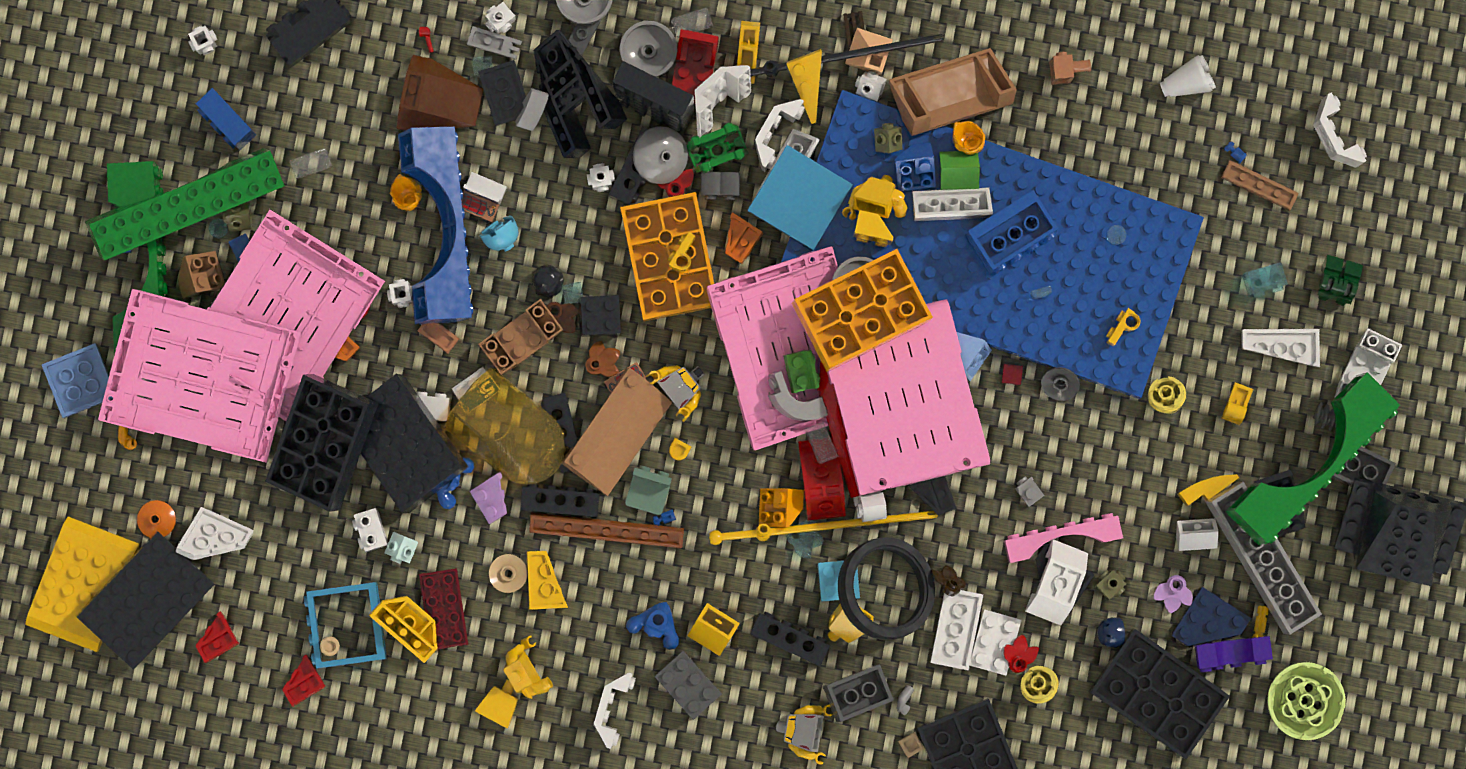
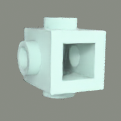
M393 532L387 544L385 554L390 555V560L399 564L402 561L410 563L418 542Z

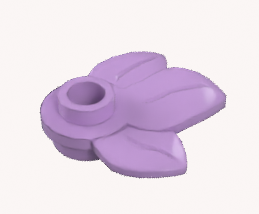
M1179 575L1171 576L1167 583L1160 584L1154 592V600H1164L1165 607L1169 613L1175 612L1181 603L1190 606L1193 600L1192 592L1186 587L1185 579ZM1174 581H1178L1180 584L1177 589L1173 587Z

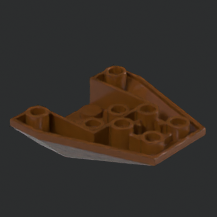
M413 55L407 69L399 104L397 129L406 131L410 128L455 127V129L476 126L484 89L431 58Z

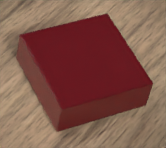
M1003 364L1001 383L1021 385L1023 366Z

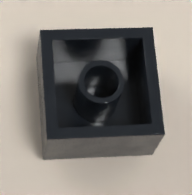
M619 295L585 296L578 299L580 337L618 336L621 334Z

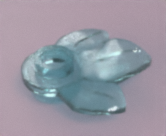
M804 520L800 523V525L813 524L817 522L813 520ZM816 531L801 532L798 539H793V533L786 534L788 542L794 545L795 552L803 558H811V548L818 547L824 543L822 536Z

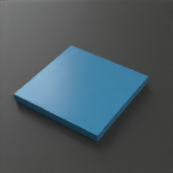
M786 145L747 211L809 249L814 250L853 184Z

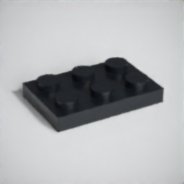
M515 60L478 71L495 126L515 121L524 108L522 102L526 98Z

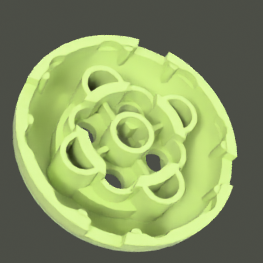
M1302 662L1286 667L1274 678L1268 691L1267 704L1273 722L1282 732L1296 739L1314 740L1326 736L1337 727L1344 712L1346 699L1342 684L1333 672L1319 664ZM1307 684L1312 685L1313 689L1311 692L1305 690ZM1290 692H1293L1296 696L1293 701L1288 699ZM1303 697L1307 698L1306 704L1301 703ZM1316 701L1321 703V708L1318 710L1314 708ZM1298 710L1304 711L1302 718L1297 717Z

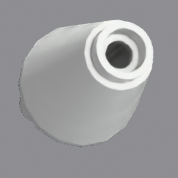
M1203 55L1194 57L1167 76L1163 82H1160L1165 97L1169 95L1174 97L1206 93L1216 88L1210 73H1207L1210 69Z

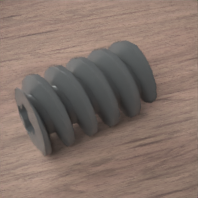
M1320 401L1313 415V419H1315L1314 425L1316 426L1319 422H1322L1321 428L1329 425V431L1331 432L1333 428H1336L1333 408L1330 410V405L1328 404L1322 408L1323 403Z

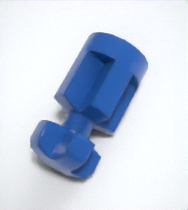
M1231 141L1224 149L1226 152L1230 150L1232 152L1231 156L1240 164L1247 154L1239 147L1234 148L1235 143Z
M673 509L662 513L659 518L653 516L654 525L660 526L662 521L666 524L676 520Z

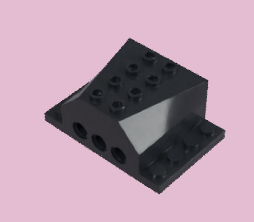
M1355 477L1334 549L1353 553L1357 570L1432 587L1434 572L1448 574L1466 517V503Z

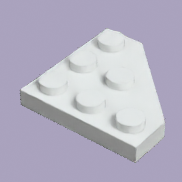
M201 507L178 544L176 553L196 560L244 549L254 530Z

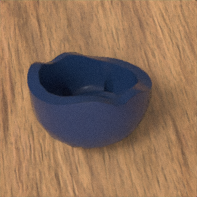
M1107 618L1099 624L1097 635L1102 645L1117 648L1124 644L1125 628L1121 618Z

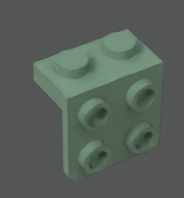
M640 465L639 468H634L633 478L625 503L629 507L661 515L672 478H669V473L658 471L657 474L650 472L651 468Z

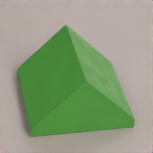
M962 151L939 152L940 190L979 189L980 164L978 153L967 155Z

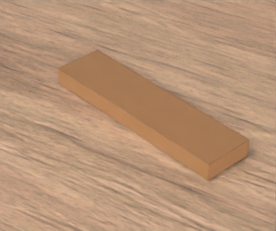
M1229 160L1221 176L1222 179L1289 211L1292 209L1299 194Z

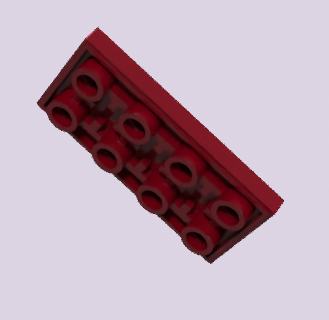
M457 568L419 574L424 611L435 620L437 649L469 645Z

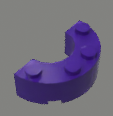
M1270 636L1194 645L1197 668L1200 669V672L1224 669L1223 665L1230 664V668L1241 667V663L1255 662V665L1267 664L1266 660L1273 659Z

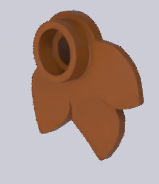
M602 341L594 343L589 350L590 358L587 359L585 364L587 372L592 375L601 374L605 377L616 375L619 373V370L614 364L619 359L620 351L616 348L605 349ZM596 362L599 366L594 368L592 363Z

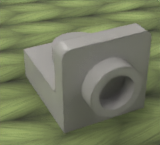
M1025 476L1017 482L1018 487L1015 490L1026 505L1030 507L1041 499L1044 494L1032 477L1027 479Z

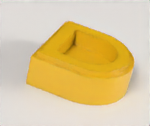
M674 438L669 448V453L673 459L680 461L687 457L692 447Z

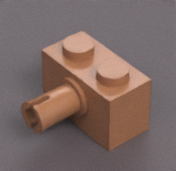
M1067 52L1056 53V56H1053L1049 62L1051 85L1071 83L1074 78V72H1091L1090 59L1073 61L1072 54L1067 55Z

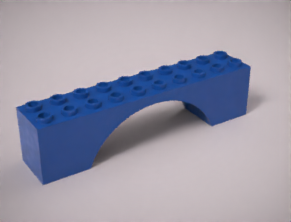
M455 127L410 128L398 134L401 172L417 180L429 192L438 208L443 231L441 250L435 265L421 281L412 286L415 324L460 322L472 318L473 305L470 303L471 285L468 281L470 269L466 259L468 256V248L465 246L466 228L463 225L465 212L461 203L463 192L460 189L461 172L458 169L460 156L456 147L458 135L455 132Z

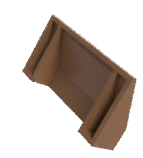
M991 48L889 79V85L902 121L911 136L1011 105L1014 102L1017 90Z
M630 367L624 370L615 383L616 387L576 445L570 448L561 461L562 465L606 496L610 494L672 404V401Z

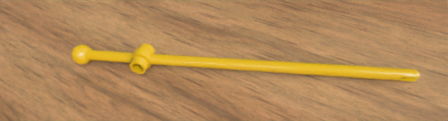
M935 511L889 515L886 519L862 522L860 518L770 528L767 524H760L756 530L727 533L713 530L709 533V540L712 545H718L725 540L756 537L759 541H766L772 535L937 518L938 515H934L937 514Z

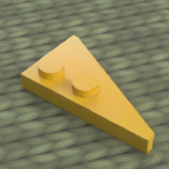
M821 49L787 62V67L800 98L804 101L803 105L811 124L816 123Z

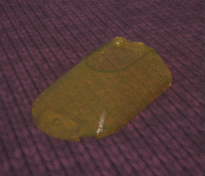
M492 367L473 382L452 409L444 425V428L496 471L501 472L502 476L515 483L535 484L548 479L557 471L564 458V434L559 423Z

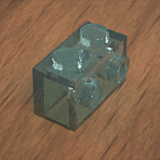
M1281 262L1242 274L1248 296L1254 295V298L1264 296L1265 292L1272 290L1273 293L1284 290L1283 286L1288 284Z

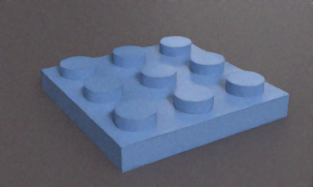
M96 343L42 364L62 418L69 417L103 402L109 374Z

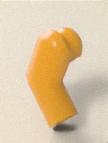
M118 425V442L128 450L136 448L137 441L128 435V428Z

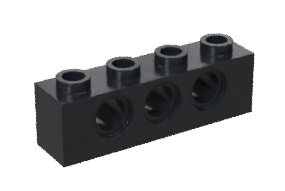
M643 126L609 193L610 198L627 206L632 203L636 204L640 195L637 192L640 186L644 187L647 181L632 169L634 165V146L638 138L648 130ZM627 180H632L635 182V186L632 189H626L624 183Z
M561 393L543 398L544 402L540 404L543 414H547L548 421L545 422L547 432L552 434L553 440H550L552 452L556 451L557 459H554L556 469L561 470V473H566L571 470L561 464L564 458L561 455V450L564 447L571 448L575 446L578 440L566 393ZM554 410H561L562 418L554 420L552 412ZM560 428L567 430V436L563 439H559L556 435L557 430Z
M527 484V487H522L520 510L598 517L600 494L596 493L594 489H585L584 492H577V488L566 487L565 491L558 490V486L546 485V489L538 488V484ZM539 493H544L547 497L546 502L543 504H539L536 501V496ZM558 495L565 496L566 502L564 505L559 506L556 504L555 498ZM581 496L585 499L584 506H575L574 500L576 497Z
M766 611L764 614L759 613L750 633L751 635L821 666L830 645L826 644L828 640L818 635L815 639L809 636V631L802 628L795 630L791 628L792 623L783 619L780 623L774 620V615ZM771 624L778 626L779 632L777 635L772 636L768 633V627ZM789 632L796 635V641L792 644L787 643L785 640V636ZM807 640L812 641L814 644V648L810 652H806L803 649V643Z

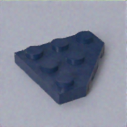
M1201 587L1171 636L1186 646L1241 635L1251 618Z

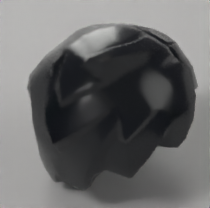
M542 265L535 270L532 276V284L537 295L553 297L561 292L564 279L560 269L552 265Z

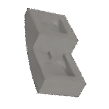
M531 88L522 102L524 108L515 121L516 126L531 131L535 129L547 103L548 93Z

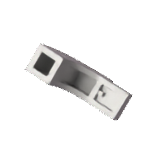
M781 371L768 375L770 378L768 380L769 386L775 392L768 395L772 405L782 415L799 421L815 420L828 415L822 397H816L805 402L798 401L789 393Z

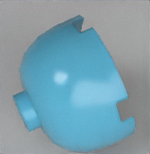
M513 216L503 217V222L498 223V221H495L481 232L482 234L479 236L488 248L496 251L502 249L508 251L514 247L513 243L518 238L519 230Z

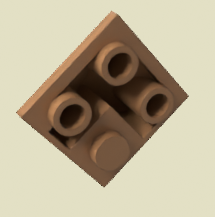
M216 251L183 257L178 276V284L183 299L204 295L224 287L225 282Z

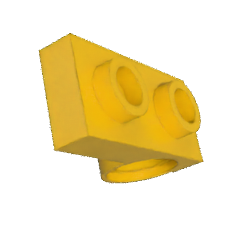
M690 232L687 235H682L678 242L680 245L677 252L673 250L668 258L670 262L669 267L679 272H685L690 268L691 260L686 253L695 240V235ZM679 258L687 259L688 263L685 267L677 265L676 262Z
M1128 308L1125 312L1123 310L1120 312L1116 319L1118 321L1115 328L1111 327L1106 335L1109 338L1106 343L1114 346L1124 330L1131 332L1139 327L1140 318L1131 309ZM1127 317H1132L1135 320L1134 327L1127 326Z
M1235 382L1221 419L1240 425L1245 417L1253 389Z

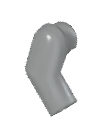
M909 685L905 686L898 697L896 709L903 715H906L910 710V706L906 705V702L914 692V689Z

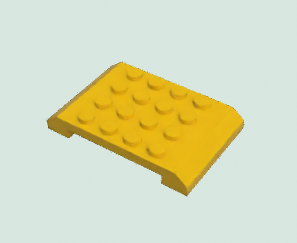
M67 517L33 599L25 625L99 652L103 641L86 627L76 615L139 550L141 544Z

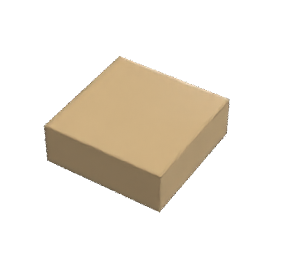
M915 732L898 741L907 758L925 749Z

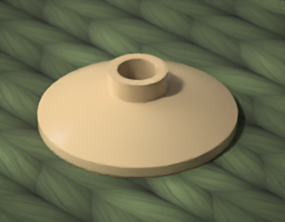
M501 555L492 562L489 569V579L497 590L504 593H512L519 590L527 580V567L515 555ZM507 570L512 571L511 577L505 576Z

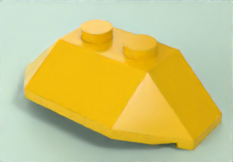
M408 596L382 600L369 614L373 620L423 663L437 650L435 620Z

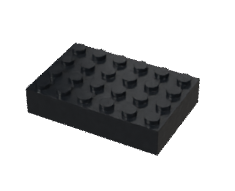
M623 61L612 81L615 97L619 100L622 107L628 108L630 106L635 109V113L643 117L648 115L652 118L653 122L659 125L664 123L678 133L680 131L685 133L694 115L693 95Z
M396 373L366 397L379 404L361 455L402 513L412 512L468 468L466 462L403 374Z
M303 374L265 482L329 512L340 511L379 403L315 374Z
M156 531L79 611L76 617L134 670L215 584L188 558L176 553V547L160 532Z
M1131 629L1125 638L1124 644L1117 649L1088 691L1183 759L1188 758L1230 697V695L1136 629Z
M988 698L916 727L933 769H1018Z

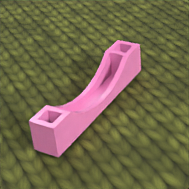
M1113 513L1101 515L1102 519L1096 521L1094 517L1082 519V524L1076 525L1075 521L1064 523V528L1057 529L1055 525L1046 527V532L1038 533L1037 529L1026 532L1027 536L1019 537V534L1010 535L1008 540L1004 541L1008 562L1013 563L1030 559L1034 552L1043 544L1060 536L1083 535L1094 538L1102 543L1122 539L1123 535L1119 517H1113Z

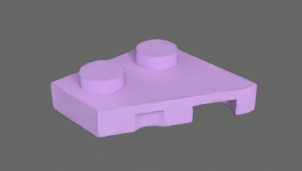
M501 472L470 491L489 524L507 514L506 504L504 503V490L501 489Z

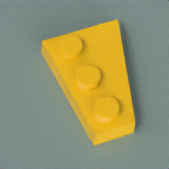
M547 551L526 552L529 610L568 608Z

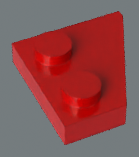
M221 611L217 613L211 626H208L205 635L196 644V648L205 663L239 644Z
M307 654L303 656L302 662L294 670L291 679L282 689L292 707L326 687Z

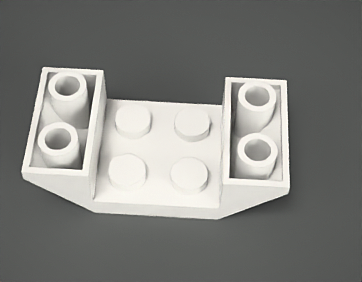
M748 65L720 67L695 89L697 135L699 137L712 129V110L727 95L738 103L743 98L749 96L751 93V73Z
M1331 92L1321 100L1313 126L1330 159L1356 168L1366 162L1365 158L1367 155L1365 150L1359 147L1358 144L1346 150L1343 149L1344 143L1342 139L1337 137L1334 132V123L1331 119L1328 120L1329 117L1340 110V101Z
M799 99L773 107L755 139V147L762 171L766 172L767 168L771 170L776 161L775 150L767 146L772 138V129H777L782 117L792 123L796 119L800 120L805 111L803 100Z
M1367 328L1356 345L1340 378L1335 397L1356 375L1366 372L1381 385L1391 363L1395 362L1402 344Z
M1052 539L1046 554V558H1048L1047 565L1036 594H1031L1025 612L1062 625L1074 606L1085 577L1088 553Z
M631 672L604 686L594 725L609 749L613 745H617L620 734L616 733V728L603 725V722L607 723L610 711L607 710L608 704L613 703L616 693L612 692L613 689L623 692L633 689L636 678L632 677L633 673Z

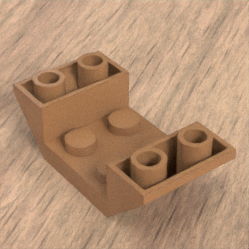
M541 299L525 310L526 312L500 331L491 334L479 343V346L501 375L522 363L563 331Z

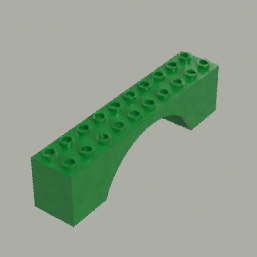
M262 148L230 161L219 169L192 182L157 196L120 206L86 220L85 224L99 257L107 260L282 188L285 185L271 151Z
M154 161L107 163L108 202L116 207H120L164 193L163 188H160V180H163V170ZM162 237L147 243L149 268L141 291L164 296V294H167V283H164L167 267L166 264H163V256H166V247L162 245ZM127 308L113 316L114 356ZM131 312L130 315L135 316V313ZM155 327L156 330H160V331H164V332H169V331H167V330H163V329H159V328H156V327ZM152 344L150 345V346H153V347H156V348H160V349H164V350H165L164 347H160V346H156V345H152Z
M1368 372L1356 375L1331 401L1336 423L1334 444L1327 460L1312 477L1292 487H1275L1264 483L1251 484L1225 511L1257 544L1273 543L1279 537L1277 533L1281 529L1285 530L1292 523L1291 519L1295 515H1300L1305 510L1304 505L1308 501L1312 502L1319 495L1317 492L1332 482L1330 478L1335 473L1339 474L1345 468L1344 464L1346 461L1354 459L1358 455L1357 450L1361 446L1365 447L1372 440L1370 436L1374 432L1378 433L1385 426L1383 423L1388 418L1392 419L1398 413L1396 409L1400 404Z

